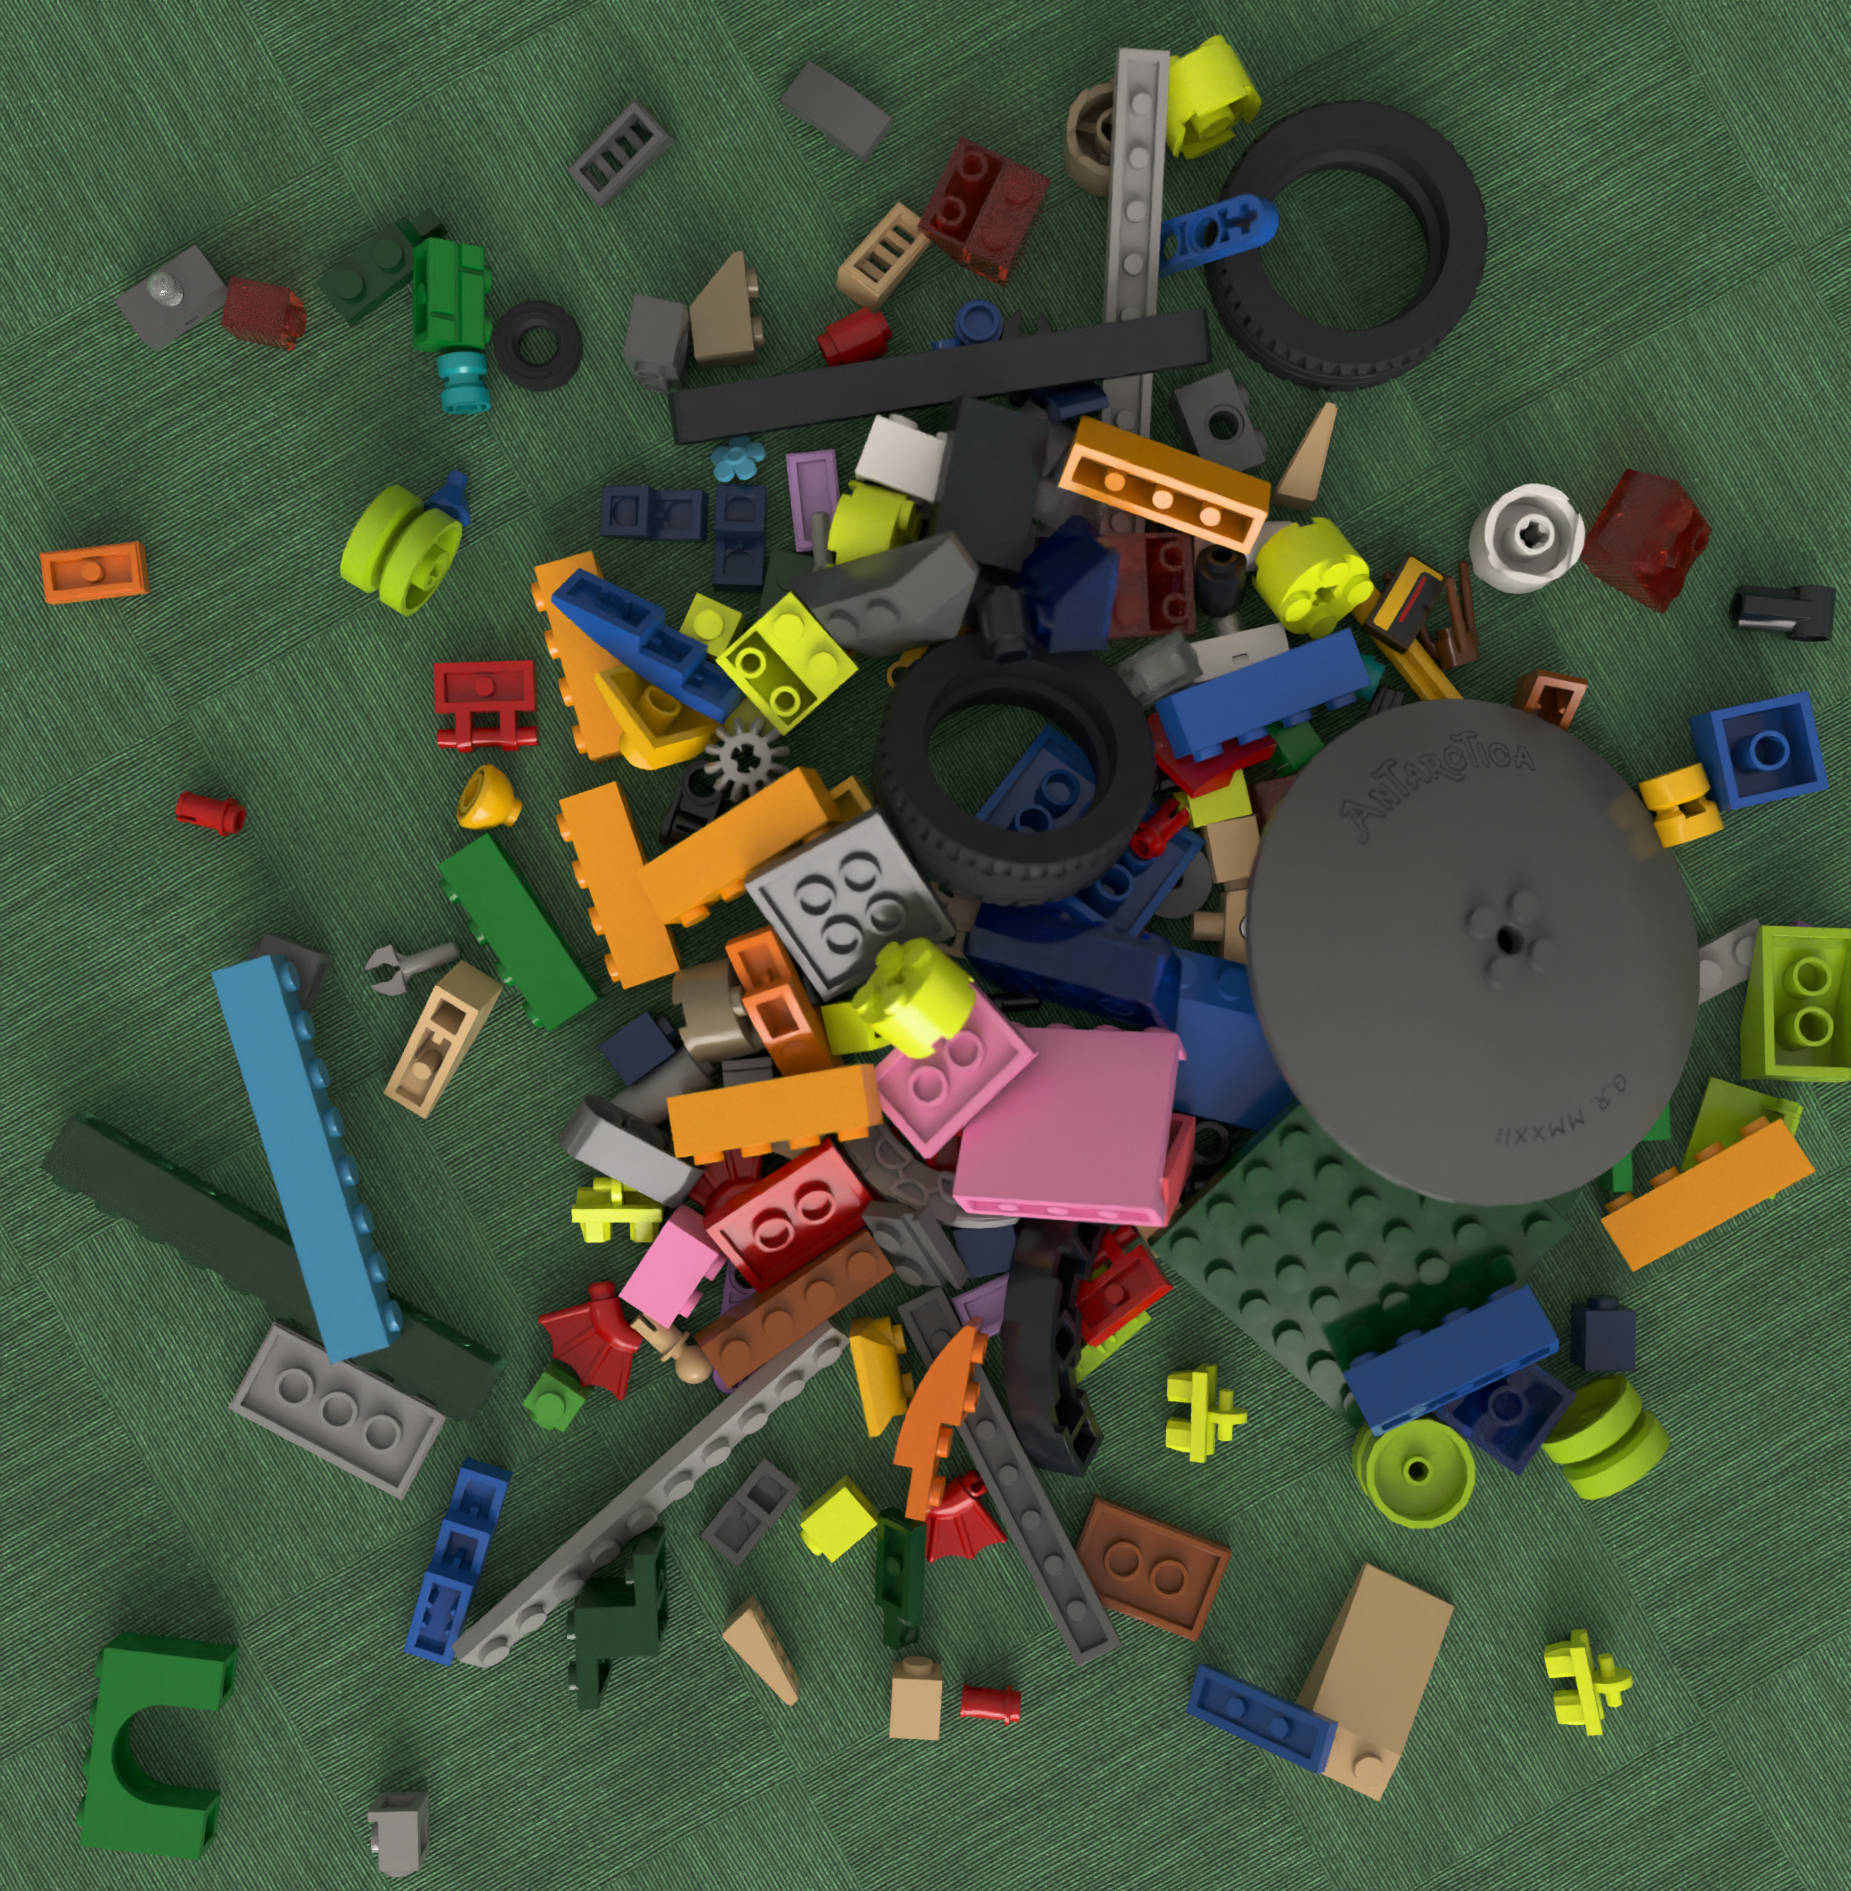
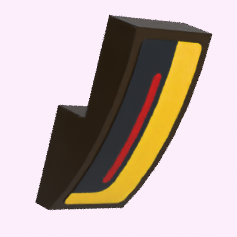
M1407 551L1381 591V596L1360 629L1403 655L1411 646L1445 586L1444 580L1447 575Z

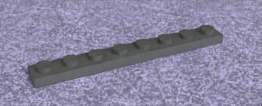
M935 1286L897 1306V1310L927 1370H929L934 1360L955 1333L962 1327V1323L944 1287ZM976 1363L973 1382L981 1384L977 1409L975 1413L968 1412L961 1426L956 1427L1076 1666L1079 1667L1121 1646V1638L1039 1475L1026 1453L982 1364Z

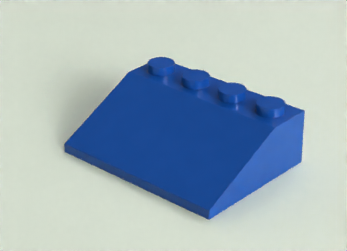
M1047 724L975 815V818L999 828L1020 832L1048 831L1076 822L1091 805L1096 790V779L1086 754L1080 747ZM1150 800L1140 822H1146L1160 807ZM1185 826L1166 843V850L1161 856L1152 857L1151 859L1141 858L1128 844L1116 864L1106 871L1102 878L1092 883L1088 888L1078 890L1076 894L1070 897H1063L1059 901L1044 902L1041 905L1028 904L1027 907L1109 968H1112L1130 948L1206 841Z
M1162 945L1151 964L1138 1032H1144V1029L1149 1027L1168 1029L1178 1034L1187 1052V1060L1178 1061L1172 1112L1259 1132L1296 1095L1279 1069L1264 1036L1253 1002L1247 965Z

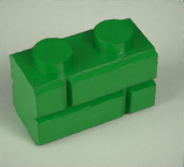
M433 237L427 238L413 248L414 350L448 354L453 352L478 353L485 349V345L489 342L492 333L491 317L485 314V296L491 288L492 271L490 266L485 265V249L483 247L465 243L456 244L455 241Z

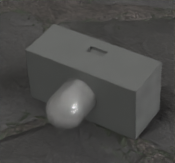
M194 244L118 297L114 302L140 339L155 352H158L235 298L236 295L209 256L197 244Z

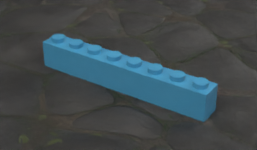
M269 954L213 971L211 975L329 1362L333 1364L388 1347L401 1338L399 1330L403 1328V1317L398 1303L395 1300L390 1301L384 1281H387L389 1277L387 1264L380 1251L375 1252L370 1233L374 1231L373 1218L368 1206L365 1203L360 1204L355 1184L359 1183L358 1169L353 1157L346 1155L340 1138V1136L344 1135L343 1119L337 1107H331L325 1088L330 1085L329 1074L324 1061L321 1058L316 1059L311 1039L315 1038V1028L308 1011L305 1009L301 1010L296 994V991L300 990V979L296 967L291 961H286L285 954Z

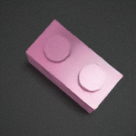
M684 1203L672 1214L619 1294V1297L667 1329H669L678 1314L688 1318L704 1294L696 1289L699 1282L704 1276L713 1281L728 1259L705 1231L702 1221L704 1217Z

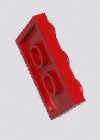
M829 1136L820 1141L821 1145L811 1147L702 1219L705 1231L758 1294H761L865 1226L866 1222L861 1216L870 1201H878Z

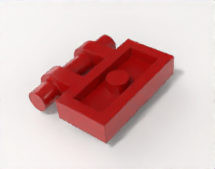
M535 661L434 663L435 713L439 715L455 714L454 729H438L437 731L439 749L457 748L459 753H474L476 747H502V750L506 752L519 751L520 746L539 745L538 726H519L518 712H538ZM500 713V727L475 728L474 714Z
M1122 1224L1115 1231L1111 1228L1106 1231L1094 1259L1089 1280H1080L1075 1308H1078L1082 1314L1081 1334L1086 1343L1095 1348L1174 1288L1149 1248L1140 1244L1128 1253L1127 1246L1140 1237L1139 1231L1132 1224ZM1111 1260L1113 1266L1096 1279H1093L1092 1273Z

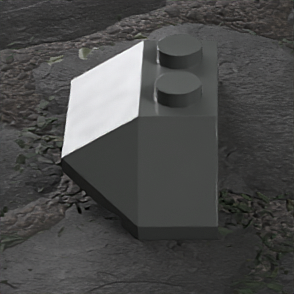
M952 531L791 578L788 586L838 645L876 659L955 639L980 569Z

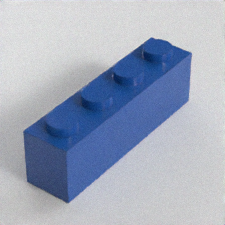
M1347 628L1169 695L1155 702L1154 705L1175 760L1192 754L1195 763L1223 753L1224 750L1221 742L1237 737L1241 746L1269 735L1266 725L1281 720L1285 729L1313 718L1310 708L1325 703L1328 712L1353 703L1357 701L1354 691L1371 685L1351 629Z
M1514 1285L1501 1288L1487 1297L1488 1304L1470 1312L1468 1307L1455 1310L1441 1319L1442 1326L1424 1334L1422 1329L1414 1330L1396 1340L1395 1344L1397 1347L1384 1354L1378 1355L1376 1351H1372L1354 1359L1349 1364L1351 1369L1344 1372L1343 1375L1374 1437L1376 1438L1559 1351V1339L1529 1286L1526 1285L1516 1290Z

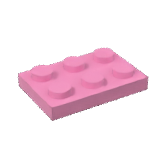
M970 982V987L976 991V1000L972 1011L961 1029L950 1040H947L942 1035L930 1045L936 1051L920 1059L909 1058L895 1047L875 1067L881 1109L925 1159L935 1155L1039 1054L975 982Z

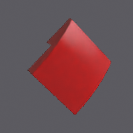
M1155 712L1147 718V724L1150 726L1153 734L1152 740L1155 743L1156 752L1154 756L1157 760V765L1191 799L1228 787L1236 770L1270 759L1277 745V742L1269 735L1241 746L1237 737L1221 742L1224 750L1221 754L1195 763L1192 754L1175 760L1158 713Z

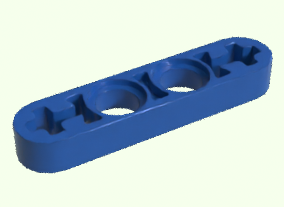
M1244 194L1161 222L1158 278L1266 244L1275 235L1278 228L1279 214L1277 207L1266 198ZM1255 212H1257V220L1250 223V229L1236 226L1235 222L1244 223L1250 221L1255 217ZM1215 220L1218 225V236L1213 245L1207 248L1203 241L1204 231L1207 225ZM1175 234L1178 241L1175 255L1167 261L1163 253L1164 244L1170 235Z

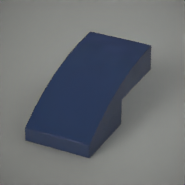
M1094 382L1030 392L1031 401L1041 409L1046 408L1049 421H1052L1051 424L1079 418L1082 415L1098 413L1110 407L1108 396Z
M717 484L714 523L716 537L713 571L714 591L763 592L767 511L766 486Z
M602 486L600 536L638 541L707 543L709 494L703 490H655L650 486Z

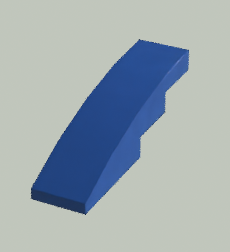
M578 568L552 594L551 603L615 658L676 700L722 725L747 697L721 667L706 661L708 645L664 625L666 609L581 568Z
M468 1457L464 1460L459 1471L450 1507L441 1525L432 1560L424 1575L403 1652L449 1667L451 1666L455 1656L451 1645L462 1636L513 1475L512 1471Z

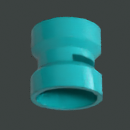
M453 352L437 358L438 376L445 381L444 390L440 394L441 407L444 412L449 414H475L485 412L492 407L491 393L485 387L482 380L488 373L487 357L484 354L477 352Z

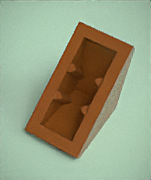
M1539 669L1518 678L1512 708L1531 713L1567 732L1588 686L1587 679Z

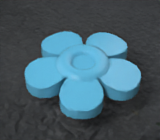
M748 436L732 438L729 441L730 448L719 446L711 454L710 459L715 465L714 475L716 479L720 482H728L735 476V473L741 480L753 477L757 472L755 463L765 458L766 451L761 443H751Z

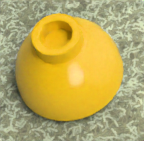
M486 764L479 767L469 779L458 803L457 820L461 827L470 830H489L501 824L511 827L521 812L522 801L515 798L513 787L507 776L492 764Z

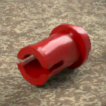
M184 791L176 805V814L178 815L176 819L182 823L187 822L216 829L220 836L226 837L230 833L238 834L241 831L245 821L246 810L244 806L238 805L235 798L229 797L222 801L193 794L190 791Z
M1167 799L1146 822L1139 823L1129 842L1132 850L1138 856L1144 859L1161 856L1166 850V843L1189 823L1190 815L1185 807L1172 819L1170 818L1171 813L1181 804L1179 801Z
M963 1684L960 1717L1003 1720L1004 1726H1009V1721L1019 1722L1022 1691L1012 1690V1685H1007V1690Z

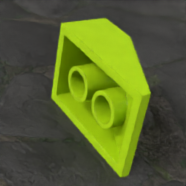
M1768 925L1758 927L1740 1028L1741 1079L1832 1083L1851 1081L1850 928Z

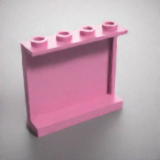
M1011 1022L1039 1054L964 1125L952 1193L954 1199L966 1213L1165 1227L1167 1206L1161 1198V1188L1178 1061L1187 1060V1052L1178 1034L1160 1027H1149L1144 1029V1032L1123 1031L1118 1027L1110 1025H1100L1095 1027V1030H1081L1060 1023L1049 1024L1046 1028H1030L1021 1023Z

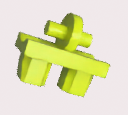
M594 1177L593 1187L578 1188L576 1204L571 1209L572 1223H580L586 1243L611 1240L613 1223L630 1222V1240L635 1242H654L658 1235L660 1222L663 1221L666 1205L612 1177Z
M1203 1363L1195 1370L1175 1371L1168 1375V1401L1191 1403V1419L1171 1417L1167 1421L1165 1445L1175 1450L1189 1452L1191 1462L1205 1463L1206 1455L1215 1453L1216 1423H1218V1440L1231 1441L1233 1424L1247 1422V1410L1233 1406L1234 1390L1219 1389V1405H1216L1217 1364Z
M1587 1629L1572 1630L1570 1641L1546 1645L1544 1651L1549 1678L1575 1676L1578 1688L1554 1691L1553 1698L1558 1724L1585 1725L1587 1736L1603 1735L1601 1720L1604 1719V1710L1600 1693L1605 1694L1609 1707L1621 1706L1620 1692L1627 1690L1633 1685L1630 1670L1626 1668L1615 1667L1613 1655L1609 1653L1597 1656L1600 1669L1595 1670Z

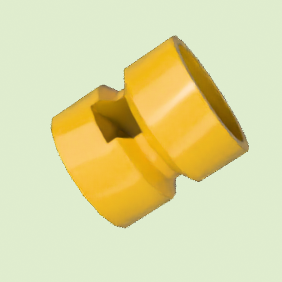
M1702 762L1638 783L1646 808L1656 812L1657 817L1654 819L1653 824L1663 848L1692 841L1725 828L1716 802L1707 800L1705 794L1711 787ZM1680 804L1684 806L1682 811L1678 807Z

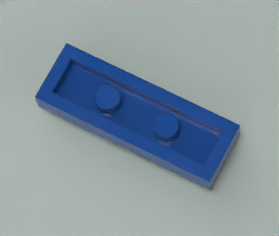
M1208 1663L1199 1664L1186 1713L1315 1774L1325 1772L1339 1723Z

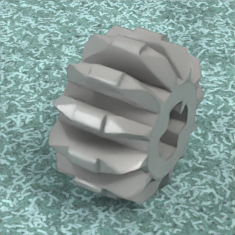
M741 718L733 719L736 735L732 737L729 736L724 728L718 727L715 733L725 743L724 746L719 747L714 744H707L705 747L707 754L720 758V761L705 765V772L708 775L725 773L715 782L714 789L720 793L733 782L731 800L739 803L742 799L744 788H749L750 797L759 792V785L764 784L767 787L774 782L769 778L771 773L780 777L789 773L787 767L774 763V760L783 759L790 755L788 747L780 746L769 749L780 738V732L774 728L763 738H760L763 730V721L759 718L754 719L750 733H745V726ZM745 748H753L754 756L761 761L758 768L754 770L750 766L751 773H740L741 767L734 760L736 754L740 751L745 755Z

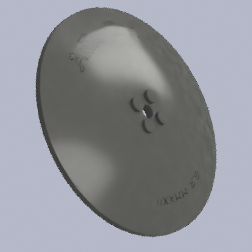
M1474 699L1428 700L1388 709L1354 725L1331 740L1309 759L1280 797L1260 837L1251 867L1246 896L1244 938L1247 972L1253 1002L1266 1041L1279 1069L1297 1098L1315 1121L1344 1150L1369 1169L1400 1186L1422 1195L1457 1204L1499 1206L1525 1204L1549 1199L1579 1188L1604 1174L1623 1159L1647 1135L1669 1102L1686 1064L1696 1027L1700 994V959L1690 899L1678 864L1670 847L1663 848L1653 824L1654 819L1649 810L1630 785L1603 758L1582 741L1560 727L1531 713L1502 704ZM1500 928L1504 929L1511 937L1512 949L1509 955L1503 953L1498 947L1496 937Z

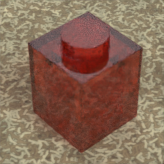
M231 276L221 326L238 340L294 351L297 337H302L304 334L307 313L303 307L304 303L289 288Z

